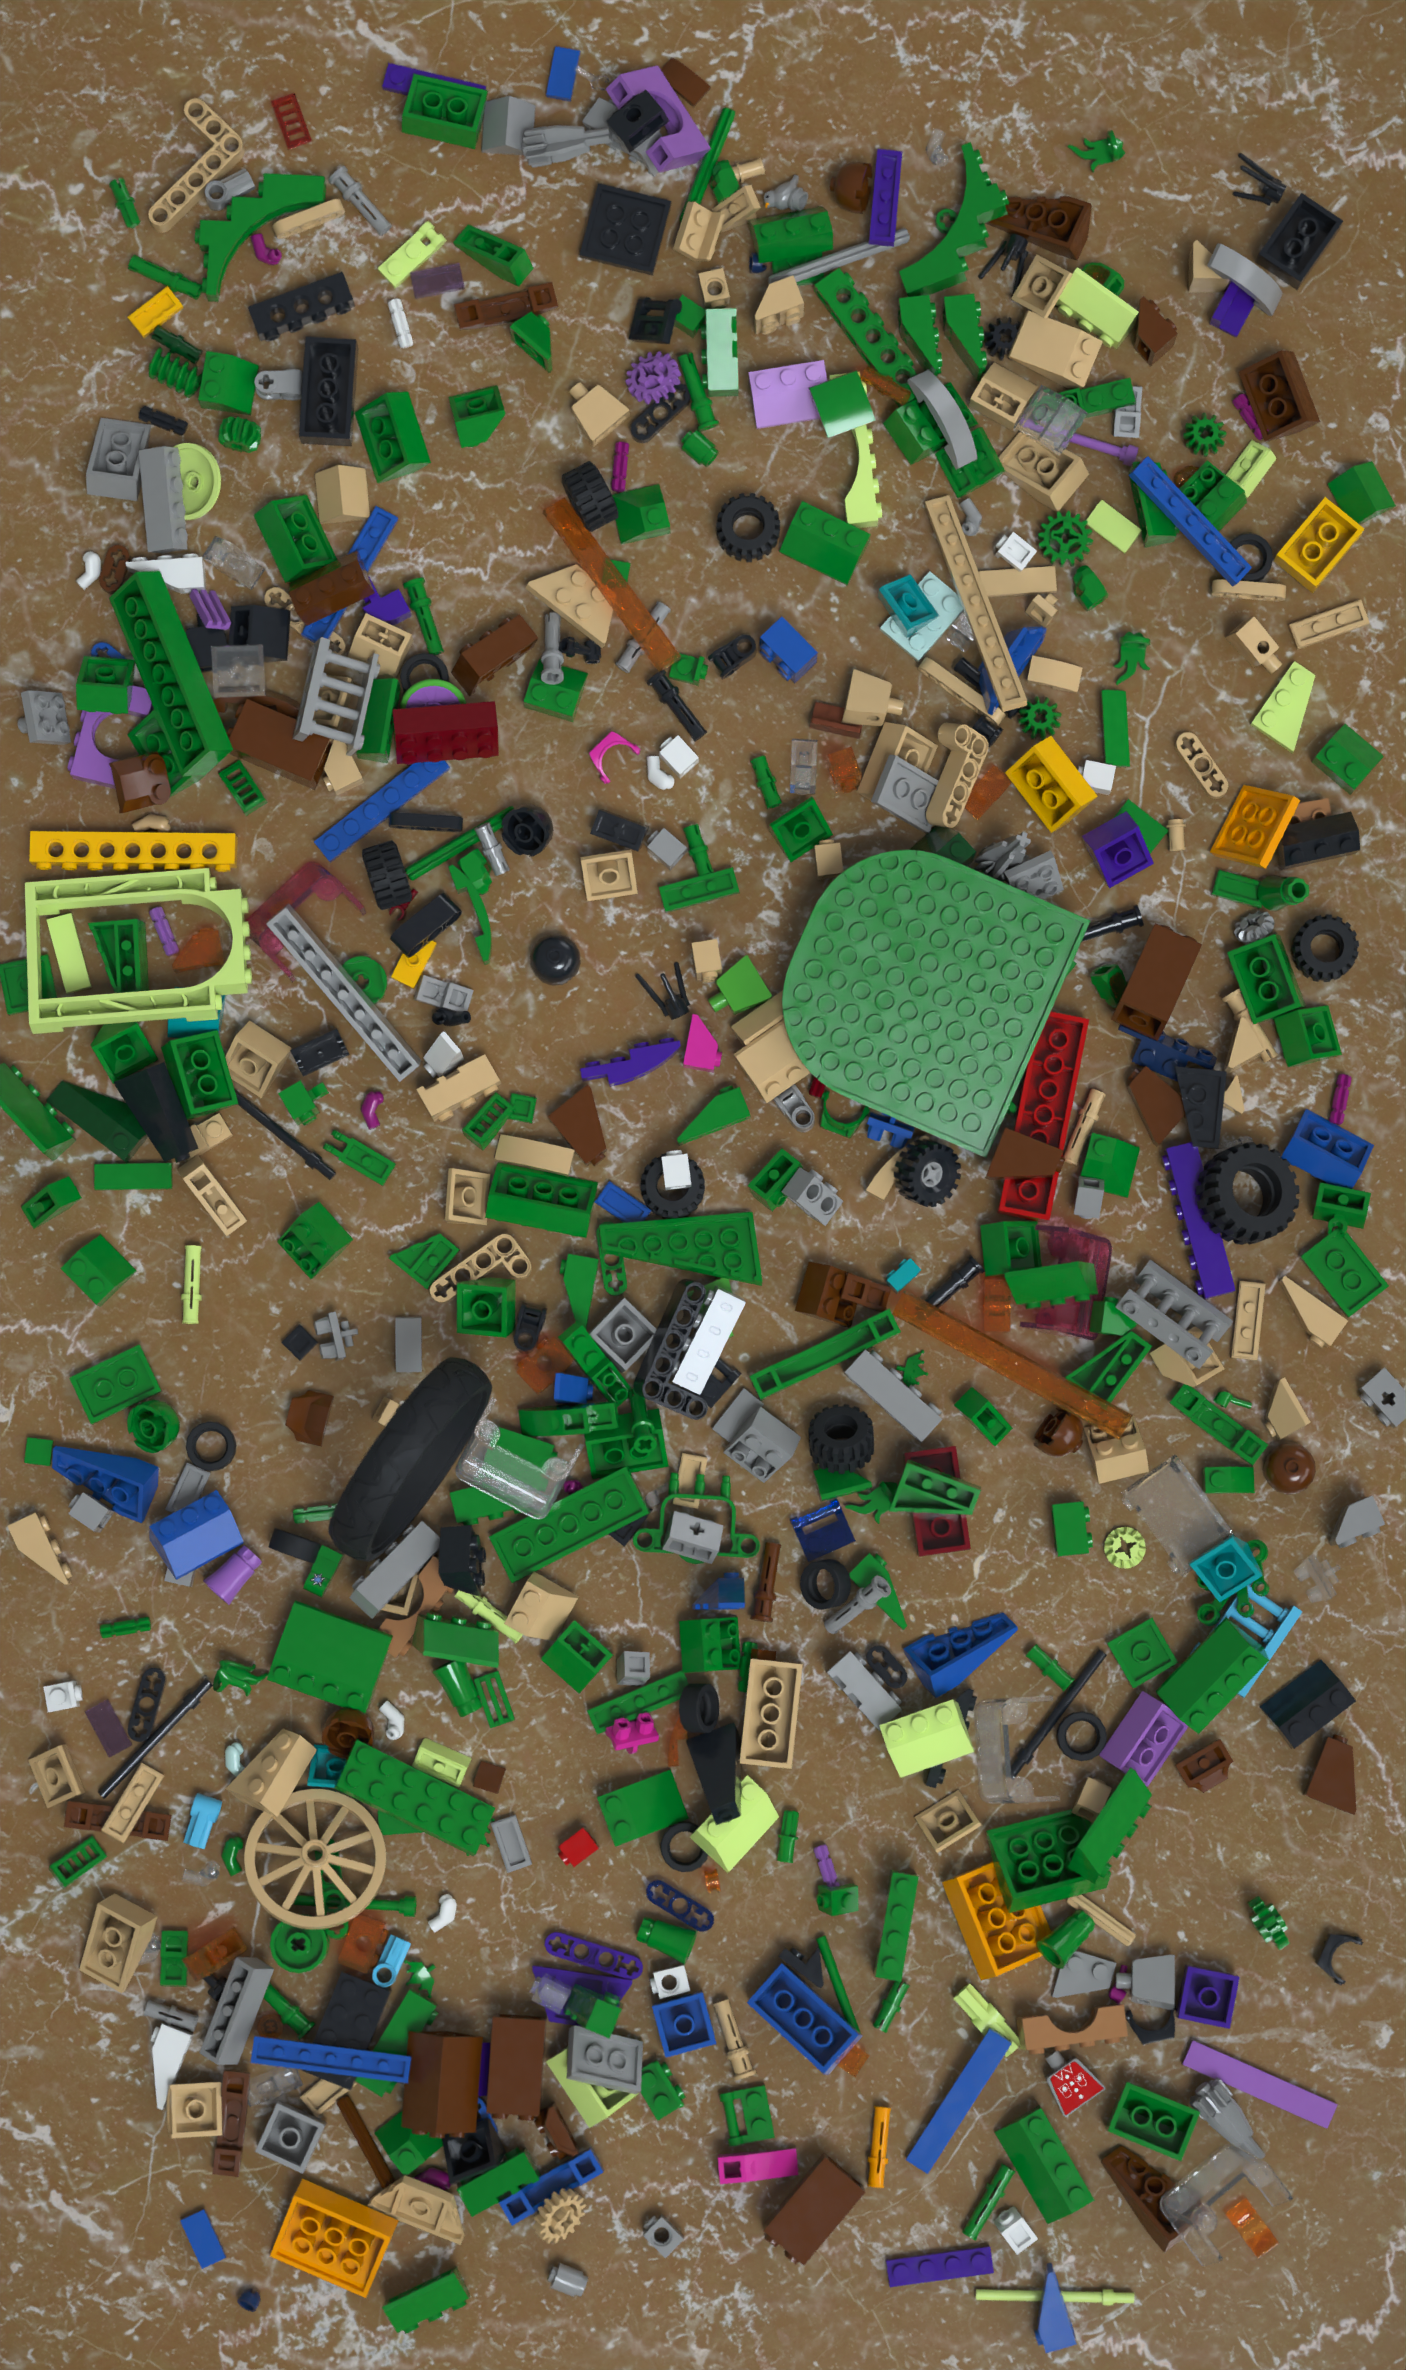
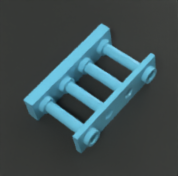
M1252 1583L1247 1585L1249 1598L1275 1615L1277 1621L1280 1622L1275 1631L1272 1629L1267 1630L1250 1617H1242L1237 1612L1238 1596L1236 1594L1211 1632L1226 1617H1232L1263 1639L1262 1642L1265 1643L1264 1648L1270 1661L1303 1611L1295 1606L1283 1609L1267 1597L1256 1595L1252 1590ZM1200 1642L1195 1645L1191 1653L1201 1644ZM1268 1662L1237 1694L1241 1698L1246 1696Z

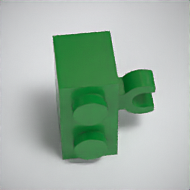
M300 1080L278 1094L295 1123L306 1126L317 1119L316 1115L320 1113L314 1101L322 1098L329 1092L323 1082L307 1091Z
M1320 1183L1312 1219L1329 1222L1327 1227L1328 1234H1331L1334 1226H1339L1342 1229V1237L1346 1235L1348 1226L1363 1229L1371 1193Z

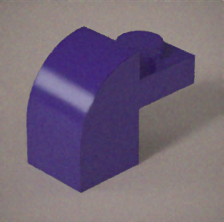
M370 579L375 594L363 599L365 604L370 602V604L362 607L365 614L367 613L391 625H396L412 617L411 611L399 589L380 598Z

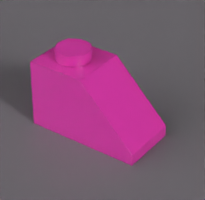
M692 1014L683 1067L714 1073V1068L720 1067L722 1052L718 1051L717 1042L699 1016Z

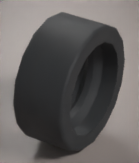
M1252 533L1241 534L1234 538L1230 544L1235 550L1242 545L1250 544L1260 549L1263 554V564L1260 569L1254 573L1246 574L1240 581L1259 582L1264 579L1270 571L1273 562V552L1269 543L1260 535Z
M416 654L409 658L401 669L400 679L404 692L412 686L410 683L411 672L421 664L432 665L439 672L440 680L449 682L447 667L440 658L433 654Z
M208 1421L197 1425L191 1430L187 1437L186 1451L194 1465L203 1470L216 1471L223 1469L231 1463L235 1456L237 1445L235 1437L229 1428L218 1422ZM208 1431L220 1433L227 1445L223 1457L213 1462L203 1460L196 1450L198 1438Z
M275 1528L268 1547L289 1556L315 1563L321 1544Z
M825 1559L811 1562L805 1567L801 1575L800 1588L806 1602L816 1609L824 1610L841 1606L847 1600L851 1591L850 1575L845 1566L837 1560ZM821 1569H825L831 1574L835 1585L834 1593L831 1599L828 1600L820 1594L817 1587V1576Z
M688 1684L684 1687L679 1701V1715L682 1726L687 1732L710 1733L715 1728L719 1717V1699L715 1688L711 1684Z
M1081 1711L1071 1713L1063 1718L1058 1726L1056 1738L1059 1748L1067 1757L1073 1760L1087 1761L1101 1753L1105 1747L1107 1735L1105 1726L1099 1718L1091 1713ZM1077 1721H1086L1093 1725L1096 1730V1743L1088 1751H1075L1067 1743V1730L1071 1724Z
M690 1822L677 1823L665 1832L661 1841V1854L665 1863L672 1869L680 1872H692L700 1868L707 1860L708 1854L702 1848L695 1860L686 1863L677 1861L670 1852V1843L676 1834L680 1832L694 1833L699 1827L698 1825Z

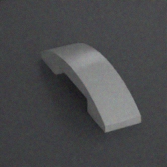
M1217 243L1207 267L1222 279H1230L1255 299L1254 304L1268 316H1273L1283 294L1278 284L1256 264L1225 245Z
M929 370L908 379L907 382L918 402L925 401L948 443L944 449L955 469L957 470L977 460L975 444L967 422L957 403L942 382Z

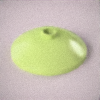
M182 443L174 447L178 448L181 458L180 473L183 482L185 520H194L207 514L216 503L221 487V474L216 459L206 448L198 444Z

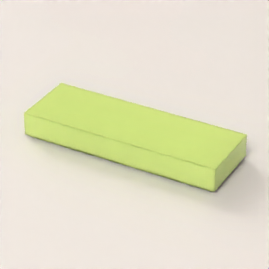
M72 913L47 919L66 993L70 994L92 988Z

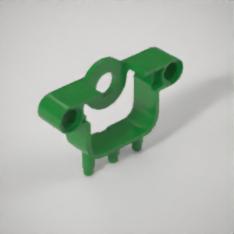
M671 1472L668 1497L664 1499L661 1505L660 1529L643 1528L638 1530L633 1537V1544L639 1551L672 1553L662 1550L663 1547L660 1542L664 1534L666 1503L672 1498L723 1500L729 1503L732 1509L730 1538L733 1546L729 1553L718 1552L716 1556L750 1558L757 1555L760 1549V1542L754 1535L735 1533L736 1509L730 1500V1476L725 1475L722 1476L720 1496L704 1495V1474L696 1475L694 1494H679V1474ZM644 1532L649 1533L652 1537V1544L645 1548L641 1547L637 1542L639 1534ZM750 1538L755 1541L756 1548L752 1553L742 1551L741 1543L744 1539ZM680 1555V1557L688 1563H705L703 1561H699L696 1559Z

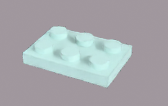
M930 571L918 586L939 616L908 638L905 637L891 616L880 627V631L917 662L924 657L964 611L958 594Z

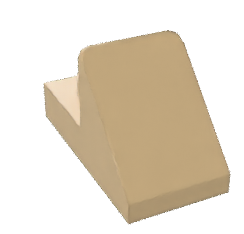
M746 185L714 207L712 211L725 214L721 232H725L748 223V220L756 219L755 212L761 207L752 185Z
M1236 1075L1225 1091L1223 1107L1240 1117L1245 1109L1238 1075Z
M220 1113L199 1125L194 1124L190 1127L199 1149L189 1152L190 1158L187 1160H191L197 1154L200 1156L233 1136Z

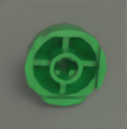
M149 1400L140 1403L129 1412L127 1429L129 1434L133 1432L134 1437L137 1439L134 1443L145 1452L157 1453L166 1449L176 1440L180 1430V1421L172 1406L163 1401Z

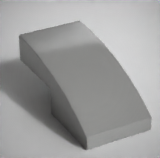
M1133 386L1136 404L1115 409L1113 436L1139 438L1142 387Z
M421 975L414 1000L454 1012L468 1011L474 990Z
M422 1317L395 1318L396 1372H422Z

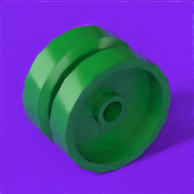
M301 1913L298 1914V1915H302V1916L314 1917V1916H312V1915H307V1914H301ZM283 1922L276 1926L270 1941V1949L274 1960L280 1967L293 1973H304L313 1970L324 1961L330 1947V1937L325 1929H302ZM303 1938L306 1941L304 1943L305 1947L299 1948L296 1945L297 1939Z

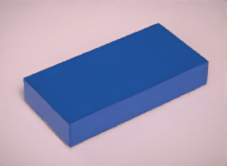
M555 46L546 97L571 102L580 58L579 50Z
M610 1181L595 1200L597 1205L623 1223L645 1221L651 1213L649 1208Z
M205 2209L180 2220L202 2269L227 2257Z

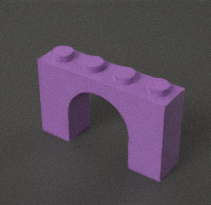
M658 65L620 74L606 88L607 93L618 110L622 109L635 95L642 93L645 89L664 110L669 119V122L665 125L668 135L660 137L646 151L659 173L695 164L711 149Z
M133 685L128 715L146 718L154 710L146 688ZM82 710L80 721L83 722L81 732L77 731L74 746L77 749L75 756H71L69 759L68 771H71L70 775L73 779L115 789L109 763L119 760L104 756L97 750L95 744V734L99 724L113 714L110 712H87Z

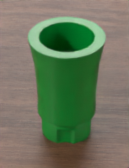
M1270 875L1261 881L1258 888V898L1266 909L1278 911L1286 906L1297 905L1303 902L1309 896V885L1301 878Z
M451 1660L431 1671L440 1682L452 1706L456 1707L460 1717H464L482 1707L481 1701L478 1698L479 1693L465 1662Z
M1078 1909L1051 1933L1039 1940L1037 1948L1050 1964L1056 1968L1063 1969L1075 1951L1089 1937V1934L1095 1928V1923L1083 1910Z
M644 1917L636 1940L685 1965L694 1946L698 1931L675 1926L658 1919L654 1920Z

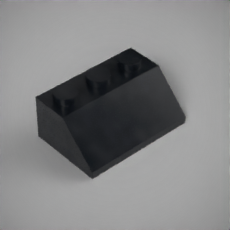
M1351 811L1288 825L1278 844L1280 870L1353 855L1360 851L1359 829Z
M1319 1660L1259 1707L1289 1747L1295 1749L1355 1703L1356 1700L1322 1660Z

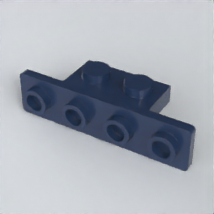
M1119 1025L1118 1030L1141 1040L1132 1062L1143 1067L1147 1066L1150 1070L1178 1082L1175 1066L1186 1067L1188 1061L1209 1070H1213L1217 1057L1213 1056L1209 1050L1190 1046L1184 1039H1174L1167 1036L1163 1031L1158 1041L1126 1026Z

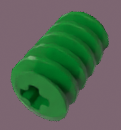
M159 347L149 364V377L151 379L158 377L160 384L167 382L168 388L172 389L175 387L177 393L184 391L185 397L191 398L201 386L203 372L197 375V366L189 371L188 361L180 366V357H176L173 362L170 361L171 352H168L164 357L161 356L163 349Z

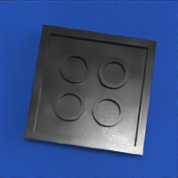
M598 183L579 254L580 258L653 276L672 201Z

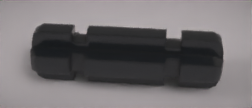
M143 406L140 409L139 420L146 423L150 421L151 425L167 431L173 430V433L180 436L186 433L188 427L186 421L181 419L177 421L175 417L157 410L153 412V409L147 406Z

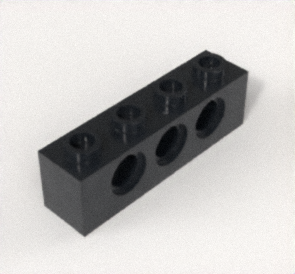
M343 272L249 306L248 310L260 341L266 340V342L278 339L280 334L287 331L290 333L298 332L306 324L312 322L313 324L322 323L330 315L336 313L337 315L346 314L351 311L355 304ZM326 295L333 298L331 303L327 305L319 302ZM301 304L309 306L308 311L305 313L296 312V308ZM277 313L285 315L284 320L281 322H274L272 318Z

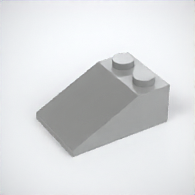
M107 418L100 419L86 471L87 494L132 501L138 500L142 485L138 450L148 449L151 431L150 424Z

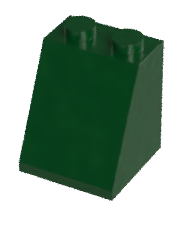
M935 826L930 833H927L909 849L938 854L967 867L973 862L976 854L974 848L959 832L949 827Z

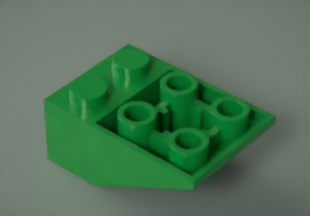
M974 294L946 296L943 299L942 306L944 335L977 382L981 381L982 373H986L987 357L986 351H981V348H983L984 331L983 326H978L981 317L980 301L975 302Z
M929 295L899 298L897 315L900 337L924 371L929 370L937 377L938 374H941L942 355L941 352H936V349H938L939 331L938 327H933L936 318L935 302L930 303Z
M951 382L945 384L944 386L960 408L969 430L972 429L978 422ZM915 399L895 409L883 423L910 465L930 456L948 444L925 401L919 403Z

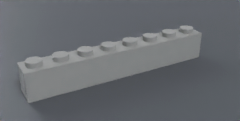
M289 903L268 920L267 926L399 1082L420 1066L421 1059Z

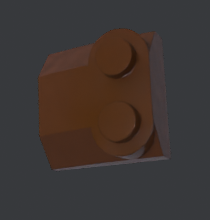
M157 751L109 763L117 793L119 813L152 805H162L169 800L171 790L163 758Z
M554 2102L541 2110L540 2115L537 2116L538 2118L534 2122L540 2134L546 2133L550 2141L546 2145L552 2157L558 2156L562 2160L567 2156L578 2154L579 2147L556 2103Z

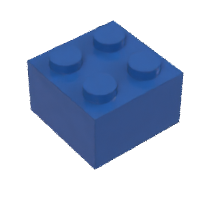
M780 617L760 636L759 648L761 651L759 653L768 663L773 661L779 667L777 671L786 681L791 679L795 684L817 663L818 652L783 617Z
M703 1991L652 2004L666 2058L716 2044Z

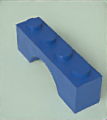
M589 2147L541 2175L539 2181L533 2184L530 2183L521 2188L519 2192L500 2200L499 2204L513 2226L535 2213L538 2207L544 2206V2200L546 2198L550 2200L553 2192L559 2194L562 2188L567 2191L569 2188L579 2187L602 2174L604 2168L592 2147Z

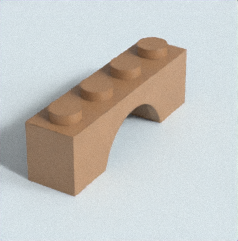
M435 1556L430 1559L418 1575L424 1590V1598L419 1610L413 1616L404 1620L386 1618L378 1628L379 1631L393 1635L388 1653L395 1658H398L399 1655L404 1657L412 1647L410 1640L414 1636L418 1614L426 1615L427 1612L437 1613L444 1604L441 1599L446 1592L451 1594L455 1590L444 1586L438 1574L439 1559Z
M1118 2003L1092 2007L1086 2023L1077 2030L1070 2032L1058 2029L1051 2022L1048 2015L1039 2014L1016 2018L1020 2049L1028 2050L1029 2055L1045 2053L1044 2048L1054 2047V2051L1070 2049L1069 2044L1079 2043L1080 2047L1095 2046V2041L1104 2039L1105 2044L1121 2042L1120 2037L1128 2036L1124 2004Z

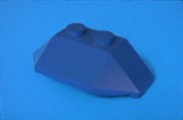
M1043 626L1023 627L1010 631L1005 635L1004 640L1018 677L1044 642L1047 628ZM982 661L978 669L981 672L979 684L987 713L992 716L999 707V702Z

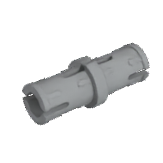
M488 822L476 827L475 832L483 847V855L487 856L494 875L498 876L509 871L510 868L501 851L503 847L501 843L497 842L490 823Z
M152 2000L148 2001L144 2016H149L166 2022V2025L171 2026L173 2024L194 2032L199 2019L198 2015L178 2010L177 2006L172 2005L169 2007Z

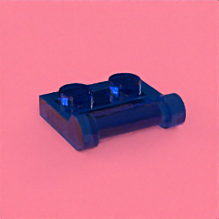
M837 1498L830 1501L829 1505L807 1515L789 1519L808 1562L856 1541ZM832 1514L836 1515L838 1521L809 1534H804L803 1527Z

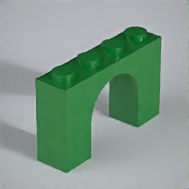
M895 1870L890 1871L880 1946L877 1948L873 1972L877 1978L900 1982L902 1980L919 1879L917 1874Z

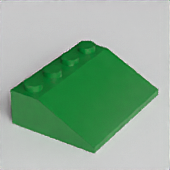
M5 1063L0 1064V1107L43 1154L52 1161L56 1160L76 1141L72 1136L75 1131L66 1121L61 1124L54 1117L58 1113L48 1102L45 1105L41 1103L38 1099L41 1094L31 1083L26 1086L21 1081L24 1075L14 1065L9 1067Z
M295 1600L273 1658L267 1680L343 1708L358 1709L366 1714L372 1702L393 1635Z
M1072 1809L986 1831L999 1888L1009 1913L1107 1888L1111 1876L1110 1871L1104 1879L1099 1877L1096 1883L1093 1884L1068 1868L1077 1846L1092 1825L1090 1821L1071 1813Z

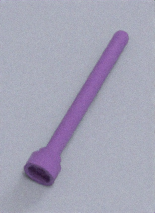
M1026 417L1021 418L1019 422L1021 427L1119 457V460L1123 461V464L1131 466L1135 462L1139 447L1132 445L1128 447L1123 445V448L1048 424L1035 425L1034 420Z

